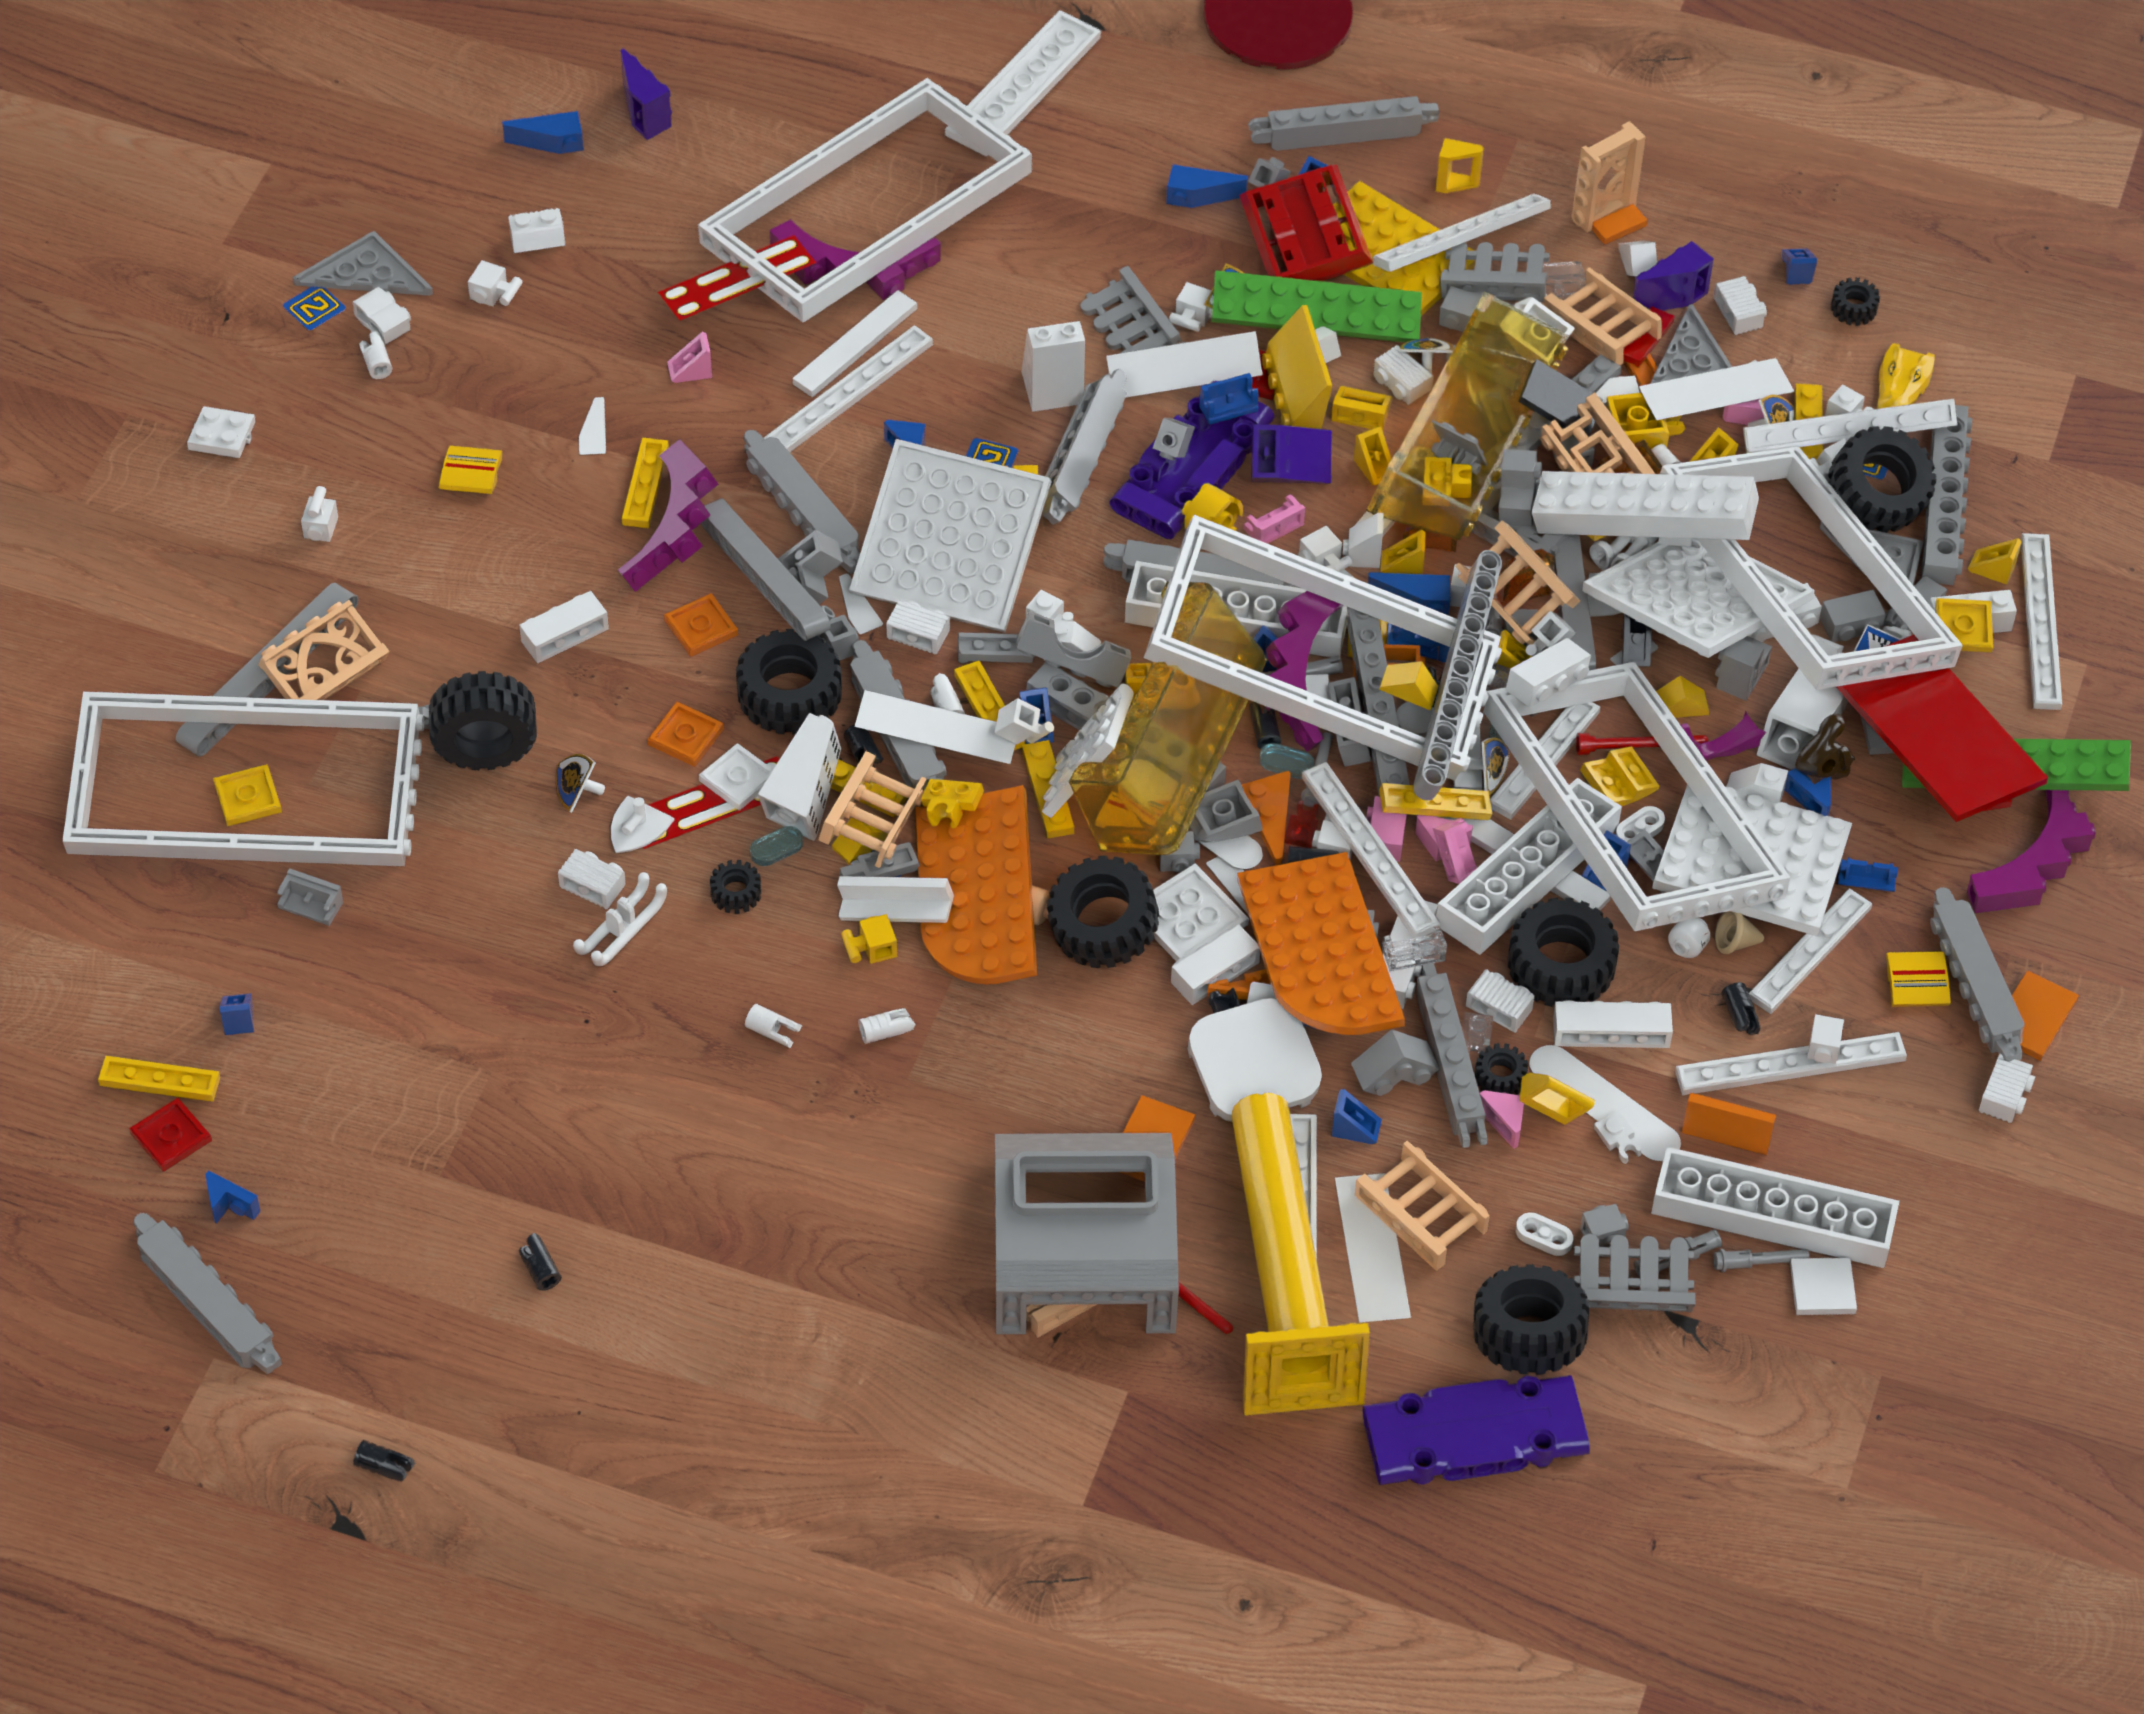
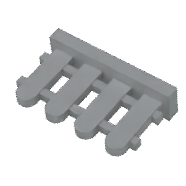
M1465 242L1452 247L1451 250H1446V259H1450L1449 269H1443V273H1441L1442 298L1446 297L1451 286L1496 300L1522 301L1533 297L1537 301H1544V297H1546L1547 273H1543L1544 262H1549L1550 254L1545 253V248L1541 244H1533L1530 246L1529 252H1519V247L1515 243L1506 244L1503 247V252L1493 251L1492 244L1488 242L1480 243L1477 251H1467V244ZM1466 260H1476L1475 270H1465ZM1492 261H1502L1500 271H1491ZM1518 261L1527 262L1526 272H1517Z
M1128 265L1119 270L1120 281H1110L1109 287L1094 295L1092 292L1086 294V299L1081 302L1083 314L1090 316L1098 313L1099 316L1093 321L1097 332L1103 333L1108 330L1112 332L1106 338L1107 346L1111 350L1123 347L1124 351L1121 353L1181 344L1179 332ZM1119 300L1122 302V304L1107 312L1104 310V308ZM1132 317L1135 320L1120 329L1117 327V325ZM1143 335L1148 337L1133 346L1130 345V342Z
M1502 480L1497 484L1492 482L1488 486L1489 492L1479 502L1474 500L1471 505L1464 503L1458 509L1461 527L1493 545L1498 541L1497 537L1500 535L1494 527L1500 523L1499 513L1496 510L1499 507ZM1534 519L1532 520V526L1510 525L1549 568H1551L1550 555L1556 556L1560 552L1559 545L1568 536L1571 538L1575 536L1572 534H1545L1541 538L1537 535L1538 532ZM1513 547L1504 550L1514 557L1518 554Z
M1586 1234L1582 1237L1580 1246L1574 1247V1255L1580 1256V1276H1574V1280L1585 1291L1589 1308L1693 1311L1695 1293H1688V1290L1694 1289V1280H1688V1260H1694V1251H1688V1243L1684 1238H1674L1670 1243L1669 1250H1658V1241L1652 1236L1644 1237L1641 1240L1640 1249L1629 1248L1628 1240L1623 1235L1614 1236L1609 1248L1599 1247L1598 1238L1594 1234ZM1599 1256L1610 1257V1277H1599ZM1629 1258H1640L1639 1278H1628ZM1658 1259H1669V1279H1658ZM1598 1286H1610V1289H1598ZM1628 1287H1639V1290H1628ZM1658 1288L1669 1289V1292L1658 1291Z

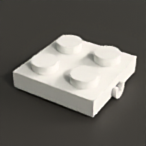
M203 406L188 439V450L240 458L245 445L251 442V431L255 424V415Z

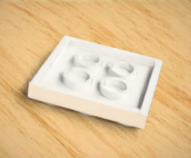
M1196 863L1153 890L1159 908L1158 930L1153 932L1154 939L1175 961L1182 957H1188L1199 946L1212 942L1227 929L1231 930L1237 925L1244 928L1248 925L1249 918Z

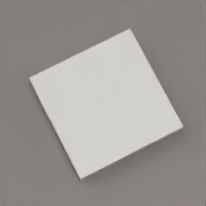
M737 743L700 773L699 781L740 811L758 796L759 791L773 769Z
M1850 1258L1791 1259L1790 1270L1796 1315L1856 1314L1857 1305Z

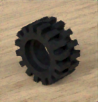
M1855 277V281L1847 278L1846 283L1841 280L1839 285L1835 286L1831 301V311H1834L1833 315L1835 318L1839 316L1840 322L1847 320V325L1855 322V326H1860L1861 321L1864 325L1868 324V321H1872L1877 315L1880 301L1879 290L1875 289L1873 283L1868 285V280L1866 279L1863 282H1859L1860 278ZM1857 299L1862 301L1863 304H1853L1847 300Z
M728 860L727 866H724L723 863L719 864V870L714 869L712 871L713 876H710L712 902L714 904L717 903V908L720 910L725 907V912L729 914L731 909L735 910V914H740L739 909L743 908L744 912H748L749 905L754 908L757 905L756 901H760L762 894L760 873H757V868L755 866L751 868V863L747 861L742 865V860H737L736 864H732V860ZM732 882H741L746 885V888L741 891L732 892L725 889V886Z
M1499 1043L1494 1044V1049L1489 1045L1485 1047V1052L1481 1051L1479 1053V1058L1476 1061L1474 1075L1477 1086H1481L1480 1091L1488 1090L1506 1094H1514L1515 1092L1518 1095L1521 1092L1522 1077L1528 1073L1527 1059L1525 1060L1523 1052L1518 1054V1048L1515 1046L1510 1050L1509 1044L1504 1043V1048H1500ZM1494 1066H1505L1512 1070V1074L1500 1077L1493 1074L1490 1069Z

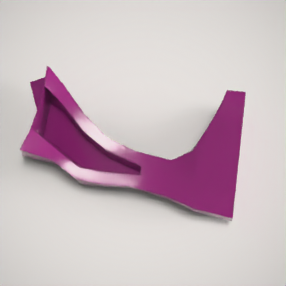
M1746 711L1743 719L1734 728L1724 735L1702 744L1694 740L1687 723L1680 724L1706 761L1715 757L1733 756L1744 750L1759 747L1760 740L1766 734L1765 731L1759 729L1754 724Z

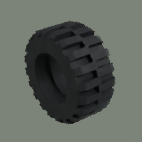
M1879 426L1869 427L1868 430L1862 429L1858 431L1853 437L1849 438L1835 456L1828 472V477L1831 479L1828 483L1868 530L1877 529L1885 533L1890 529L1895 532L1901 530L1904 526L1910 525L1933 497L1935 492L1934 485L1936 484V474L1932 473L1935 466L1932 460H1928L1929 453L1925 447L1921 448L1918 445L1919 441L1914 437L1911 439L1906 436V432L1900 429L1898 432L1893 431V427L1884 426L1880 430ZM1877 464L1890 470L1900 484L1901 494L1887 495L1873 488L1864 475L1863 465Z
M786 629L785 632H779V630L771 631L768 636L763 634L756 638L755 644L751 642L738 659V666L736 667L738 702L743 713L749 716V720L755 725L760 723L762 729L769 732L771 729L776 730L777 734L784 735L785 732H792V735L798 732L809 713L818 717L823 715L829 718L838 709L837 705L841 702L842 697L840 660L838 655L834 653L833 647L827 642L824 644V639L815 636L804 641L797 632H794V629ZM786 673L800 674L811 680L807 685L794 690L777 689L767 683L770 679Z
M478 671V674L464 673L460 678L455 676L449 679L447 684L443 683L430 700L429 726L431 744L434 750L441 757L443 756L450 764L454 762L460 768L471 767L472 770L480 771V768L494 770L498 766H509L512 761L517 762L522 759L536 741L537 725L534 697L520 681L517 683L514 677L509 675L505 677L499 672L489 674L486 671Z
M1105 855L1098 856L1096 860H1091V857L1083 859L1082 864L1077 866L1074 863L1068 867L1069 872L1067 874H1060L1056 879L1058 885H1053L1049 892L1050 898L1047 900V911L1055 940L1058 946L1062 947L1065 955L1069 958L1074 957L1075 962L1081 965H1086L1088 962L1092 968H1100L1101 965H1107V968L1116 967L1115 963L1123 961V964L1132 961L1131 956L1134 954L1139 956L1145 951L1144 945L1151 944L1154 939L1153 932L1158 930L1159 908L1147 875L1143 871L1138 870L1137 865L1132 862L1125 864L1123 858L1116 856L1111 860ZM1114 897L1128 903L1125 913L1117 921L1109 925L1094 927L1085 925L1078 920L1082 910L1094 900Z
M1557 897L1548 899L1547 903L1540 901L1533 904V909L1527 908L1521 913V917L1516 919L1510 937L1507 960L1508 968L1510 969L1512 980L1515 983L1518 982V986H1523L1533 993L1534 1001H1544V1005L1553 1007L1556 1001L1572 1000L1575 1002H1587L1589 1000L1593 1002L1600 997V993L1606 992L1610 987L1617 966L1619 937L1617 931L1613 929L1611 920L1608 917L1603 918V912L1598 908L1592 909L1589 907V903L1582 900L1581 903L1574 902V898L1566 897L1565 900H1558ZM1564 942L1580 948L1587 955V958L1576 963H1559L1547 958L1539 949L1549 943Z
M1526 1264L1525 1267L1511 1266L1507 1271L1502 1269L1496 1272L1493 1278L1489 1277L1482 1283V1286L1475 1295L1473 1323L1475 1343L1478 1345L1481 1353L1485 1357L1488 1356L1490 1362L1496 1366L1498 1364L1502 1365L1504 1370L1510 1372L1516 1370L1519 1371V1374L1528 1375V1372H1536V1375H1542L1549 1370L1553 1373L1560 1370L1562 1365L1567 1367L1575 1361L1587 1344L1589 1302L1587 1301V1295L1572 1277L1568 1279L1567 1274L1560 1270L1556 1272L1551 1267L1544 1265L1542 1268L1534 1267V1264ZM1533 1316L1543 1318L1546 1321L1525 1322L1515 1318Z

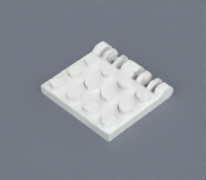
M1121 684L1107 699V706L1102 705L1097 710V713H1094L1085 723L1082 730L1078 731L1074 738L1075 741L1070 740L1066 747L1058 753L1055 765L1057 771L1049 781L1051 787L1043 797L1046 802L1042 812L1050 818L1115 748L1134 695L1133 690L1128 685Z

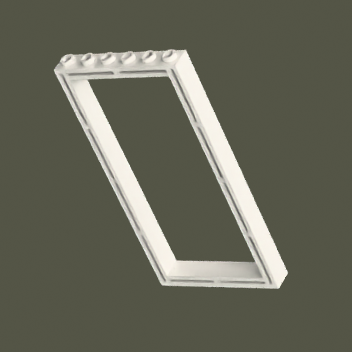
M926 78L698 224L699 243L725 263L732 261L734 264H737L741 261L748 267L747 272L749 276L753 278L759 275L766 281L764 286L758 289L804 323L1032 173V153L1012 140L1009 135H1005L998 130L992 123L980 117L974 110L962 104L956 97L951 96L940 85ZM926 110L998 162L805 289L734 236L741 229Z
M1799 446L1662 466L1660 474L1754 477L1755 482L1787 478L1919 640L1828 656L1736 540L1697 538L1816 690L1955 667L1963 645Z
M1194 515L1186 529L1144 658L1418 766L1426 738L1171 638L1200 548L1450 647L1458 619ZM1486 630L1484 631L1447 778L1455 780L1461 771L1466 772L1471 757L1467 756L1468 750H1472L1476 742L1477 735L1473 734L1474 729H1477L1481 723L1483 713L1480 712V708L1485 706L1489 696L1486 687L1491 684L1496 670L1492 669L1493 663H1497L1502 651L1498 647L1501 636Z
M1635 662L1590 670L1583 680L1571 684L1565 690L1553 694L1545 701L1539 702L1530 708L1509 693L1506 687L1488 691L1489 696L1483 712L1634 931L1777 901L1786 897L1791 877ZM1624 696L1752 874L1646 897L1521 716Z
M83 692L63 834L64 847L67 854L405 866L406 856L411 855V839H408V831H413L414 815L410 814L411 806L416 805L417 792L416 789H413V783L419 779V764H416V756H421L422 740L418 739L419 731L424 730V714L419 713L418 704ZM102 719L399 730L388 839L88 828Z

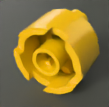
M1205 483L1194 499L1184 504L1182 514L1185 515L1184 527L1187 529L1191 519L1196 515L1236 531L1237 528L1234 527L1238 515L1243 516V504L1240 500L1218 487Z

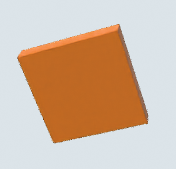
M712 593L664 614V621L690 657L738 636L737 627Z
M676 701L647 739L648 745L696 767L724 730V723Z

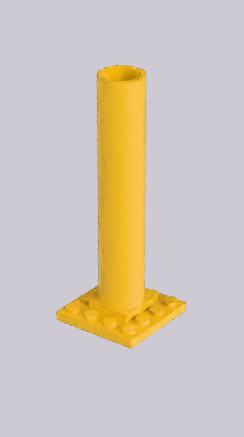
M1274 1093L1249 1095L1234 1105L1232 1121L1269 1332L1259 1331L1246 1334L1243 1391L1244 1416L1364 1405L1370 1338L1368 1323L1328 1326L1288 1102L1282 1096Z

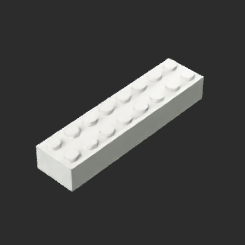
M1542 471L1532 509V516L1537 532L1540 534L1749 540L1759 496L1754 477Z
M1136 561L1126 599L1125 623L1154 628L1174 567ZM1193 570L1173 631L1250 644L1264 625L1280 638L1289 633V631L1281 625L1277 613L1278 610L1286 602L1307 590ZM1344 605L1323 622L1313 640L1309 654L1331 658L1335 656L1340 657L1347 627V606Z
M1576 778L1569 785L1602 834L1604 835L1606 830L1614 833L1619 825L1622 806ZM1548 805L1438 903L1436 918L1440 922V929L1479 955L1515 923L1516 919L1521 917L1523 911L1529 907L1532 908L1533 904L1541 900L1584 860V857Z
M1666 1147L1651 1214L1791 1247L1807 1249L1808 1251L1838 1258H1850L1851 1261L1884 1268L1899 1201Z

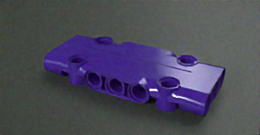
M1200 396L1192 398L1188 402L1185 415L1183 417L1176 415L1173 418L1195 427L1185 457H1175V460L1161 457L1159 455L1161 451L1153 449L1154 440L1142 454L1139 464L1134 465L1130 469L1128 481L1111 497L1109 501L1111 508L1120 516L1165 539H1173L1184 526L1185 515L1182 514L1184 504L1189 500L1192 501L1205 483L1222 489L1241 467L1246 454L1252 452L1253 425H1270L1275 418L1270 407L1258 401L1259 409L1257 412L1209 424L1199 407Z
M1571 1375L1540 1380L1533 1376H1524L1517 1383L1508 1384L1506 1380L1497 1379L1442 1387L1426 1392L1423 1397L1414 1393H1407L1402 1395L1397 1401L1363 1405L1362 1407L1364 1426L1379 1485L1405 1482L1408 1479L1417 1484H1427L1434 1479L1435 1475H1442L1445 1480L1455 1481L1509 1473L1524 1469L1528 1466L1529 1462L1535 1466L1544 1467L1557 1457L1567 1458L1588 1455L1590 1452L1588 1433ZM1529 1393V1394H1531V1395H1533V1396H1532V1397H1527V1396H1525V1395H1523V1394ZM1405 1411H1412L1415 1414H1407ZM1536 1446H1545L1547 1449H1540ZM1419 1463H1424V1464H1427L1428 1466H1427V1467H1421V1466H1418L1417 1464H1419Z

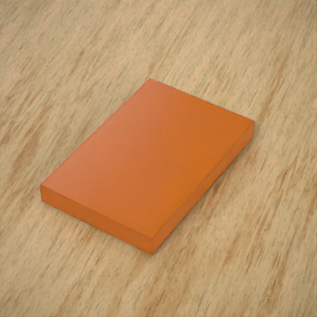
M2027 970L2012 997L2025 1023L2022 1035L2023 1040L2020 1044L2022 1052L2041 1061L2077 1003L2079 995Z
M1690 1093L1682 1133L1767 1155L1776 1115Z
M1141 1095L1123 1133H1171L1176 1160L1195 1121V1114ZM1120 1172L1145 1182L1144 1172Z

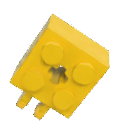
M1642 393L1607 396L1606 408L1641 454H1648L1659 444H1664L1667 447L1669 436L1681 434L1685 430L1683 421H1679L1682 415L1656 420Z

